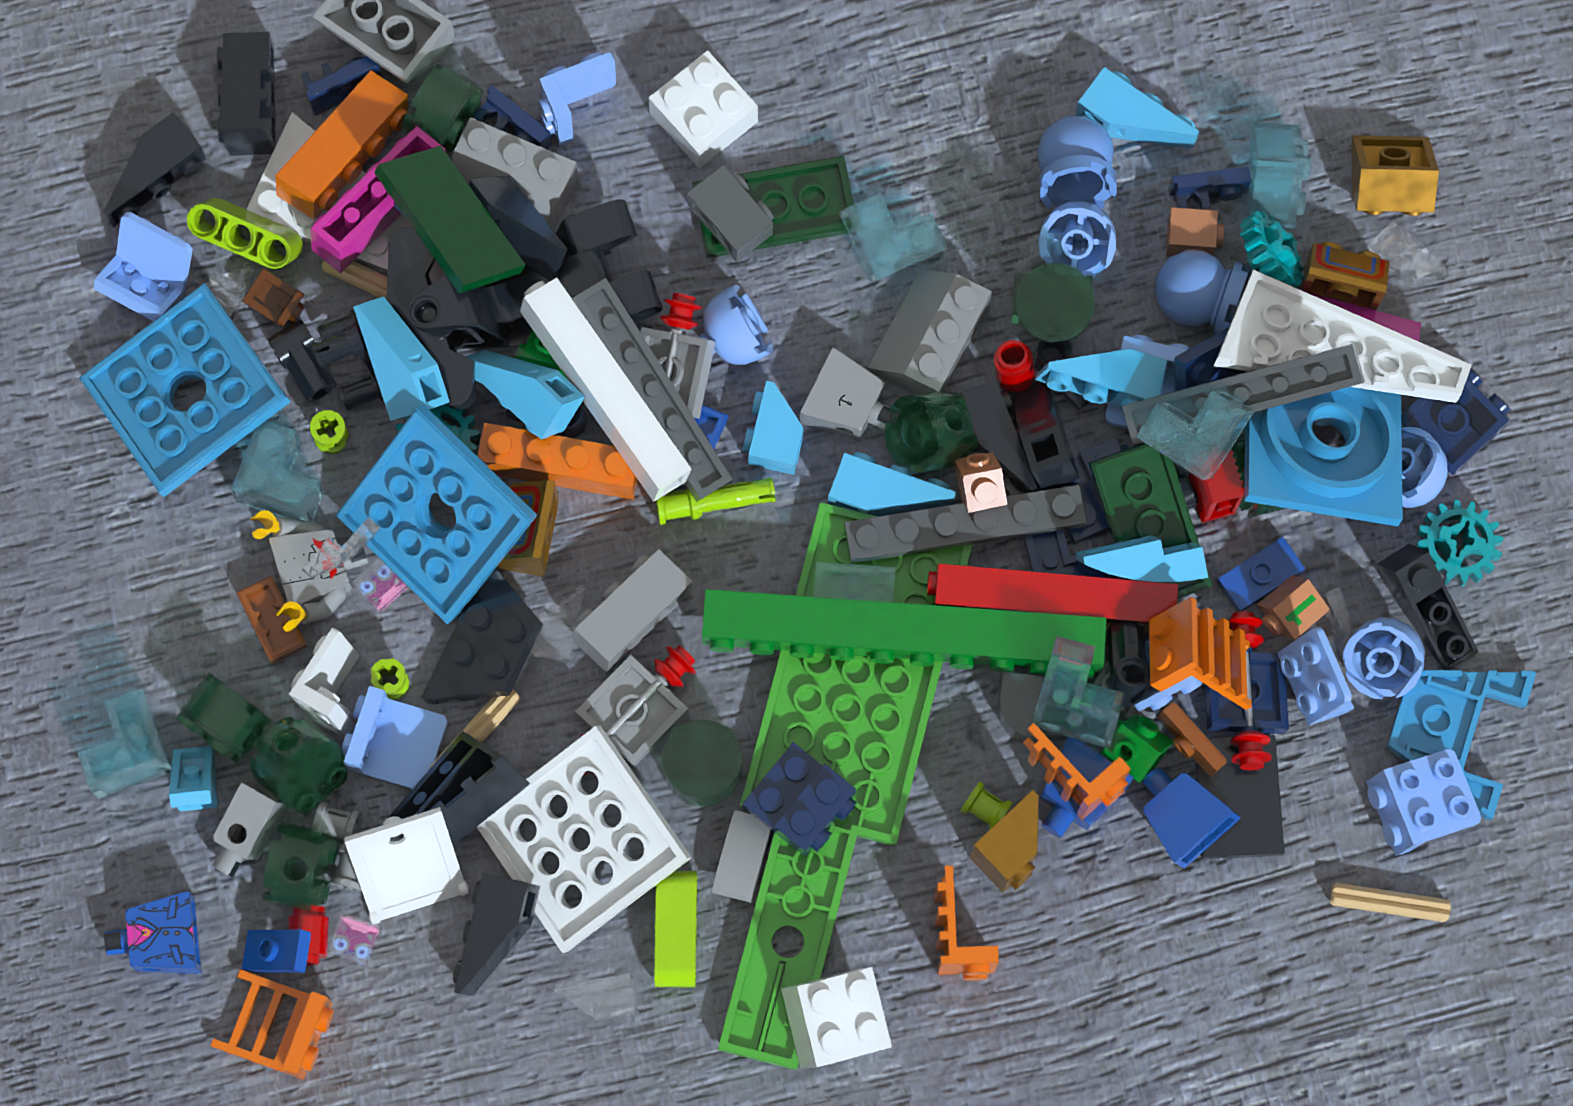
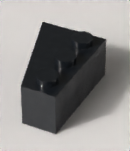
M270 32L224 33L223 47H217L218 70H222L221 83L217 85L218 104L220 107V120H218L219 142L225 143L230 156L272 154L276 147L274 44Z
M462 731L388 818L396 816L404 819L440 807L452 845L454 846L530 785V783L502 755ZM402 834V835H400V836H398V837H399L400 839H403V838H404V835Z

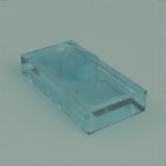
M816 562L813 597L893 602L895 567Z

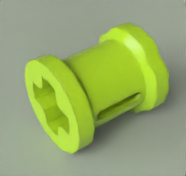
M324 410L318 412L312 418L310 432L316 447L321 452L336 454L347 446L349 433L343 418L337 412ZM330 427L335 431L336 435L329 438L327 434H324L323 430Z
M393 658L381 659L372 667L371 683L375 688L385 690L388 699L398 700L406 694L409 689V678L404 666L399 661ZM385 674L391 677L395 675L398 682L395 685L389 682L384 685L382 676Z
M979 781L960 811L964 814L972 813L989 824L990 830L1008 813L1013 802L1010 800L1002 801L984 789L985 784Z

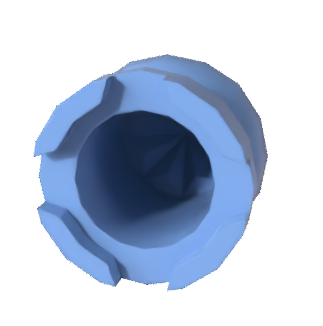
M1068 115L1054 122L1041 135L1037 150L1038 164L1042 172L1039 176L1040 199L1047 208L1051 209L1052 205L1057 207L1068 201H1086L1103 209L1104 201L1110 198L1111 195L1116 196V172L1112 167L1114 146L1110 135L1100 123L1087 116Z
M1185 250L1171 256L1162 265L1155 277L1154 293L1158 305L1167 318L1180 326L1199 327L1210 323L1211 326H1214V336L1230 327L1240 302L1242 290L1245 283L1248 282L1251 266L1236 261L1234 268L1227 270L1219 258L1206 251Z

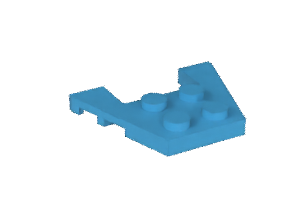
M1423 670L1415 687L1404 696H1401L1386 748L1405 762L1446 749L1453 750L1458 758L1481 817L1491 821L1496 811L1503 784L1464 771V765L1485 697L1524 709L1527 706L1537 672Z

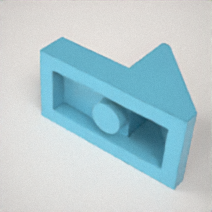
M213 745L173 750L169 787L171 808L178 807L179 811L217 807L218 794Z

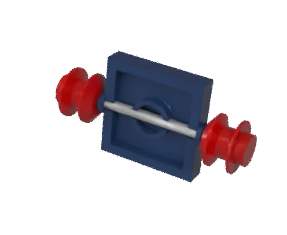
M1241 611L1231 614L1230 619L1227 620L1229 621V629L1235 631L1241 628L1245 631V639L1250 641V648L1246 650L1247 698L1252 700V707L1245 710L1205 685L1207 730L1240 732L1230 740L1232 746L1239 748V753L1234 754L1231 757V761L1239 764L1243 770H1258L1264 767V763L1272 759L1270 753L1263 751V746L1271 741L1270 737L1264 733L1285 734L1289 730L1286 676L1281 669L1277 653L1253 652V649L1264 642L1263 636L1255 634V629L1260 628L1263 625V621L1260 618L1254 617L1252 612Z

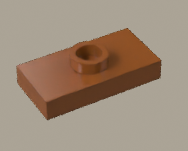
M272 575L236 592L271 664L308 647L298 626L291 632H286L283 629V626L292 619L286 614L276 615L286 602Z
M1172 702L1159 714L1157 718L1175 737L1172 742L1177 750L1187 759L1192 756L1210 777L1227 763V759L1176 702Z

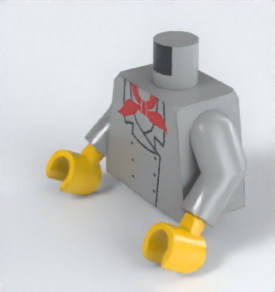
M266 510L260 511L250 518V520H258L264 525V529L259 528L252 532L254 538L263 539L270 533L274 536L269 538L287 598V602L279 609L276 615L286 614L292 619L283 626V629L286 632H291L299 623L307 624L328 619L345 600L346 593L352 589L347 570L369 564L362 541L340 548L334 531L327 530L324 525L297 518L275 517Z

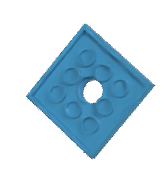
M205 283L79 377L149 480L163 497L291 402ZM189 379L204 381L206 393L203 400L194 403L188 411L177 410L173 400L176 389Z
M1347 387L1245 414L1244 501L1398 527L1403 520L1401 394ZM1312 423L1319 426L1333 425L1342 433L1346 442L1345 445L1331 447L1322 443L1314 435Z
M423 404L414 410L337 512L336 516L448 625L456 619L537 517V514ZM434 493H438L445 504L453 506L456 515L454 527H445L434 517L430 508V499Z

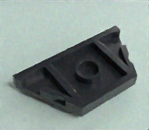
M497 568L494 569L464 607L421 696L425 702L439 704V700L459 698L461 701L474 700L484 695L490 697L510 695L543 623Z

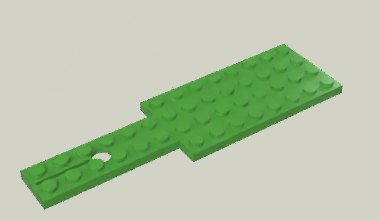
M820 502L795 596L957 607L955 605L933 604L934 596L927 595L928 572H936V564L967 566L972 545L851 564L844 526L845 522L878 516ZM781 650L740 807H742V803L793 742L821 765H827L856 788V795L853 799L857 804L844 821H841L839 818L835 819L827 829L832 835L818 852L811 849L806 856H803L774 832L718 1046L719 1051L797 1071L799 1060L781 988L821 978L857 837L896 847L943 662L934 661L933 666L922 667L911 665L910 659L894 658L893 663L880 664L871 662L868 656H854V659L851 661H839L831 659L830 654L814 653V656L811 658H798L790 656V651ZM783 927L797 929L804 938L802 951L791 958L778 955L772 946L774 934Z

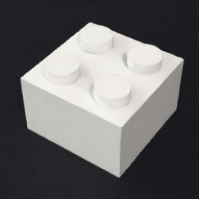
M708 50L649 97L650 115L699 169L758 122V105Z
M872 967L853 969L781 988L800 1068H817L892 1047Z

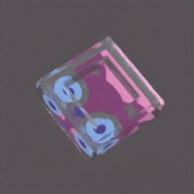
M380 558L352 582L379 613L409 588Z
M341 914L329 945L328 953L367 967L381 928Z

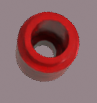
M1009 340L1001 344L994 353L996 380L1004 390L1021 392L1027 389L1034 381L1035 371L1032 351L1026 344L1018 340Z
M293 906L292 916L288 917V930L301 929L311 932L306 966L319 965V958L328 957L329 918L325 916V907Z

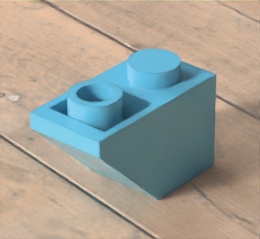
M766 381L764 392L756 391L751 414L758 417L755 429L747 428L743 451L749 452L748 465L794 475L803 441V426L775 383Z

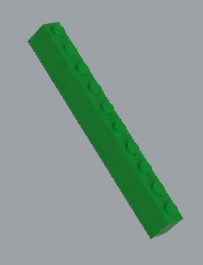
M705 589L702 645H710L709 649L716 652H732L734 647L750 648L749 652L757 655H772L774 650L790 651V656L798 658H811L814 656V653L830 654L831 659L839 661H851L854 659V656H868L871 662L880 664L893 663L894 658L910 659L911 665L922 667L933 666L934 661L950 662V667L955 669H973L974 664L990 665V670L996 672H1012L1014 667L1030 668V673L1037 675H1052L1054 670L1070 671V676L1091 678L1094 677V673H1101L1104 666L1107 618Z

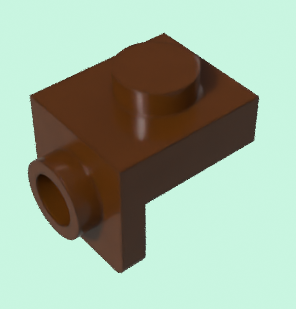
M264 268L241 300V302L279 327H283L287 321L291 324L295 323L306 306L300 302L304 293L295 290Z

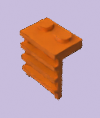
M1189 597L1149 619L1150 685L1162 692L1193 676L1243 709L1247 710L1252 707V700L1247 698L1246 650L1250 648V641L1245 639L1244 630L1241 628L1235 631L1229 629V621L1225 618L1217 621L1213 618V610L1208 607L1203 610L1198 609L1197 601L1193 597Z
M1034 723L1028 727L1027 730L1037 742L1034 743L1028 737L1022 743L1030 751L1027 761L1032 767L1037 762L1041 763L1047 770L1044 780L1048 784L1056 780L1063 787L1060 797L1065 802L1071 797L1080 806L1076 815L1081 820L1102 802L1108 807L1125 792L1124 788L1129 784L1125 779L1131 768L1121 757L1117 758L1089 783ZM1046 751L1054 758L1052 762L1045 755ZM1063 769L1071 777L1069 780L1062 774Z
M953 865L945 866V877H941V882H937L934 892V903H942V907H938L935 927H943L944 930L939 932L936 941V951H945V956L940 957L937 975L963 974V980L966 981L988 979L987 974L994 973L999 963L998 946L957 947Z
M240 969L237 977L252 984L229 1043L213 1038L210 1046L304 1080L307 1071H311L315 1065L319 1053L317 1044L321 1033H326L334 1013V1010L331 1009L333 1003L327 996L313 991L308 994ZM262 987H265L275 992L253 1049L250 1052L239 1048L260 990ZM284 995L296 998L297 1002L276 1057L273 1060L261 1055Z

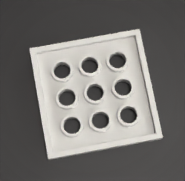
M601 726L593 727L528 777L526 780L530 785L477 826V829L511 879L540 886L534 912L562 953L570 951L692 858ZM587 771L595 773L599 781L598 788L593 794L586 793L581 786V778ZM556 795L563 796L568 805L566 814L561 818L556 817L550 809L551 800ZM609 804L616 805L621 811V821L616 827L609 826L604 820V810ZM526 818L531 819L537 828L536 836L530 842L522 838L519 830L520 824ZM580 827L584 828L590 835V844L584 851L577 849L573 843V834ZM632 837L639 838L644 844V854L639 860L630 858L626 850L627 843ZM548 851L555 853L559 859V868L554 874L547 873L542 866V858ZM601 861L608 862L613 869V877L607 884L601 883L595 874L596 866ZM571 884L576 885L582 893L581 903L577 907L568 905L564 897L566 888Z

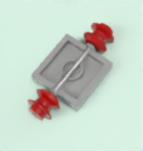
M673 292L672 300H663L670 305L669 314L660 316V319L667 326L674 327V329L670 328L669 332L641 327L640 333L692 416L699 419L716 342L687 336L686 331L681 330H691L699 325L692 319L693 311L702 309V306L695 305L696 297Z
M667 645L666 650L669 656L664 661L657 658L653 660L655 671L657 672L655 676L630 654L575 711L576 715L591 729L595 726H601L623 759L632 768L689 711L688 707L666 688L668 684L674 687H683L681 677L685 672L693 675L696 674L692 667L696 662L695 659L680 645L675 649ZM587 771L583 774V776H586L590 772L596 776L592 771Z

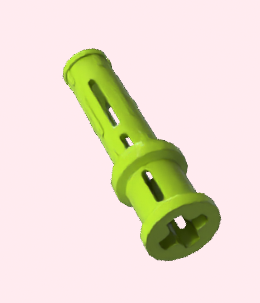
M768 477L766 479L724 485L696 502L686 487L685 490L672 491L655 501L659 525H664L670 519L690 516L692 520L702 517V513L760 503L776 502V497L774 495L773 479Z

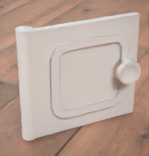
M440 807L404 819L396 816L390 817L383 822L382 826L344 838L369 909L368 918L372 925L380 923L381 920L452 897L469 894V885L464 881ZM402 834L404 835V838L399 841L393 842L390 841L389 838L398 837Z

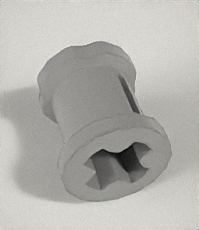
M321 801L315 813L311 835L319 837L323 834L344 840L345 837L357 834L361 812L354 810L350 813L329 807L328 802Z
M339 844L338 851L341 853L336 875L330 879V885L350 891L362 892L346 844Z

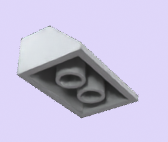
M325 0L313 15V20L405 83L431 69L455 39L452 21L421 0Z
M471 117L454 149L451 159L468 184L470 179L510 175L552 230H554L578 179L577 163Z
M920 269L867 370L937 405L989 307L992 291L958 274Z

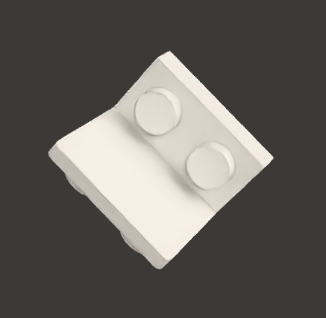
M332 628L327 636H323L317 642L313 651V658L307 667L300 670L294 677L291 685L292 690L289 695L311 720L345 738L347 733L353 734L356 725L348 717L351 711L339 703L340 698L335 694L358 660L359 654L340 631Z

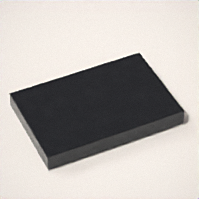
M1267 735L1271 741L1263 746V751L1270 753L1272 759L1264 763V767L1258 770H1243L1239 764L1231 761V757L1239 753V748L1230 744V740L1233 737L1208 738L1227 759V763L1210 777L1196 762L1197 781L1238 813L1241 819L1202 853L1203 859L1283 856L1285 854L1275 735Z

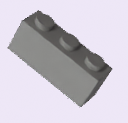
M659 549L650 557L646 554L640 557L630 569L632 575L622 584L619 581L614 582L602 595L604 601L595 610L591 607L587 608L574 622L576 628L574 629L573 641L606 673L691 592L693 581Z

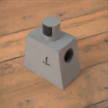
M832 348L800 411V423L812 428L861 440L869 423L890 432L899 411L880 402L885 383L837 349Z
M241 782L213 835L212 840L223 847L212 866L224 874L234 877L244 858L247 860H258L292 804L259 785ZM245 827L247 836L246 839L242 841L240 835L242 829Z

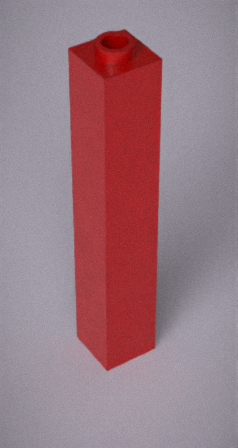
M936 564V572H928L927 595L934 596L933 604L1149 622V619L1177 604L1178 584Z

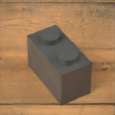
M722 165L687 192V201L690 209L731 257L738 262L773 235L772 219H774V216L763 201L755 202L747 193L749 187L739 173L735 171L731 174Z

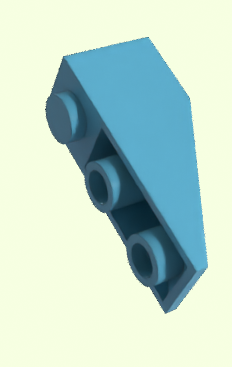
M1105 67L1080 98L1075 112V116H1087L1100 123L1111 138L1192 149L1200 132L1188 117L1182 114H1173L1164 108L1163 102L1158 97L1149 92L1142 93L1132 86V82L1127 76L1118 71L1111 72Z
M383 296L353 306L390 421L410 416L417 407L423 404L430 410L449 403L450 401L438 364L386 298Z
M1130 348L1048 362L1036 374L1035 380L1047 383V386L1055 391H1071L1081 394L1085 400L1092 403H1108L1120 407V410L1123 412L1122 406L1125 404L1160 395L1167 360Z
M488 350L465 356L475 361V380L489 389L498 398L499 403L503 407L511 410L525 424L526 429L540 439L563 432L585 398L558 370Z
M855 452L853 456L844 453L828 495V504L880 517L953 505L956 492L950 490V485L941 480L929 478L928 481L912 477L913 472L904 467L892 465L891 468L875 464L876 460L873 457Z

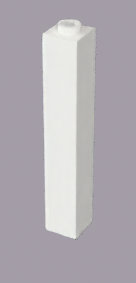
M555 278L547 284L544 281H540L532 285L524 293L525 297L520 309L521 314L566 378L585 396L583 402L653 502L685 483L690 474L691 467L560 281Z

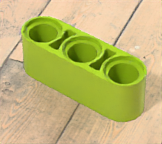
M220 198L208 199L195 205L187 214V225L192 234L268 268H282L297 259L302 253V239L296 231ZM205 209L212 212L215 216V226H211L206 222L204 217ZM240 224L247 227L250 231V242L241 237L239 232ZM275 240H279L284 244L286 248L285 257L276 252L274 247Z
M675 870L656 885L655 987H696L697 871Z

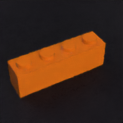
M370 71L275 175L276 196L313 220L322 210H329L336 202L339 191L347 183L352 184L358 178L364 163L370 157L375 158L380 154L385 146L386 139L394 130L398 132L405 126L410 115L408 112V94L378 74Z
M484 423L477 456L497 476L530 482L555 481L558 487L634 500L638 479L615 446L557 435L540 439L528 430Z

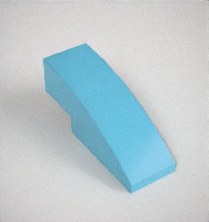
M1150 535L1075 552L1076 559L1084 565L1132 580L1184 582L1208 578L1203 548L1194 542L1162 549L1161 540Z

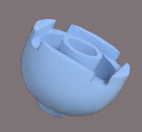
M1068 201L1055 207L1045 218L1038 237L1039 254L1042 260L1044 259L1046 264L1051 267V271L1058 277L1070 281L1089 280L1111 264L1117 245L1116 230L1109 215L1098 205L1086 201Z
M732 285L709 301L704 309L702 319L705 332L700 334V338L715 341L713 354L717 353L724 361L733 365H744L773 353L772 341L767 344L764 343L761 333H767V327L747 294L741 297L738 296L737 292L740 289L738 285Z
M1404 427L1401 428L1402 507L1415 508L1425 505L1436 498L1443 489L1447 479V458L1438 442L1429 433L1421 428Z
M1379 617L1366 621L1352 633L1343 651V660L1347 669L1345 673L1352 685L1359 692L1374 699H1383L1384 696L1401 697L1415 687L1424 669L1425 648L1420 636L1410 625L1396 618Z

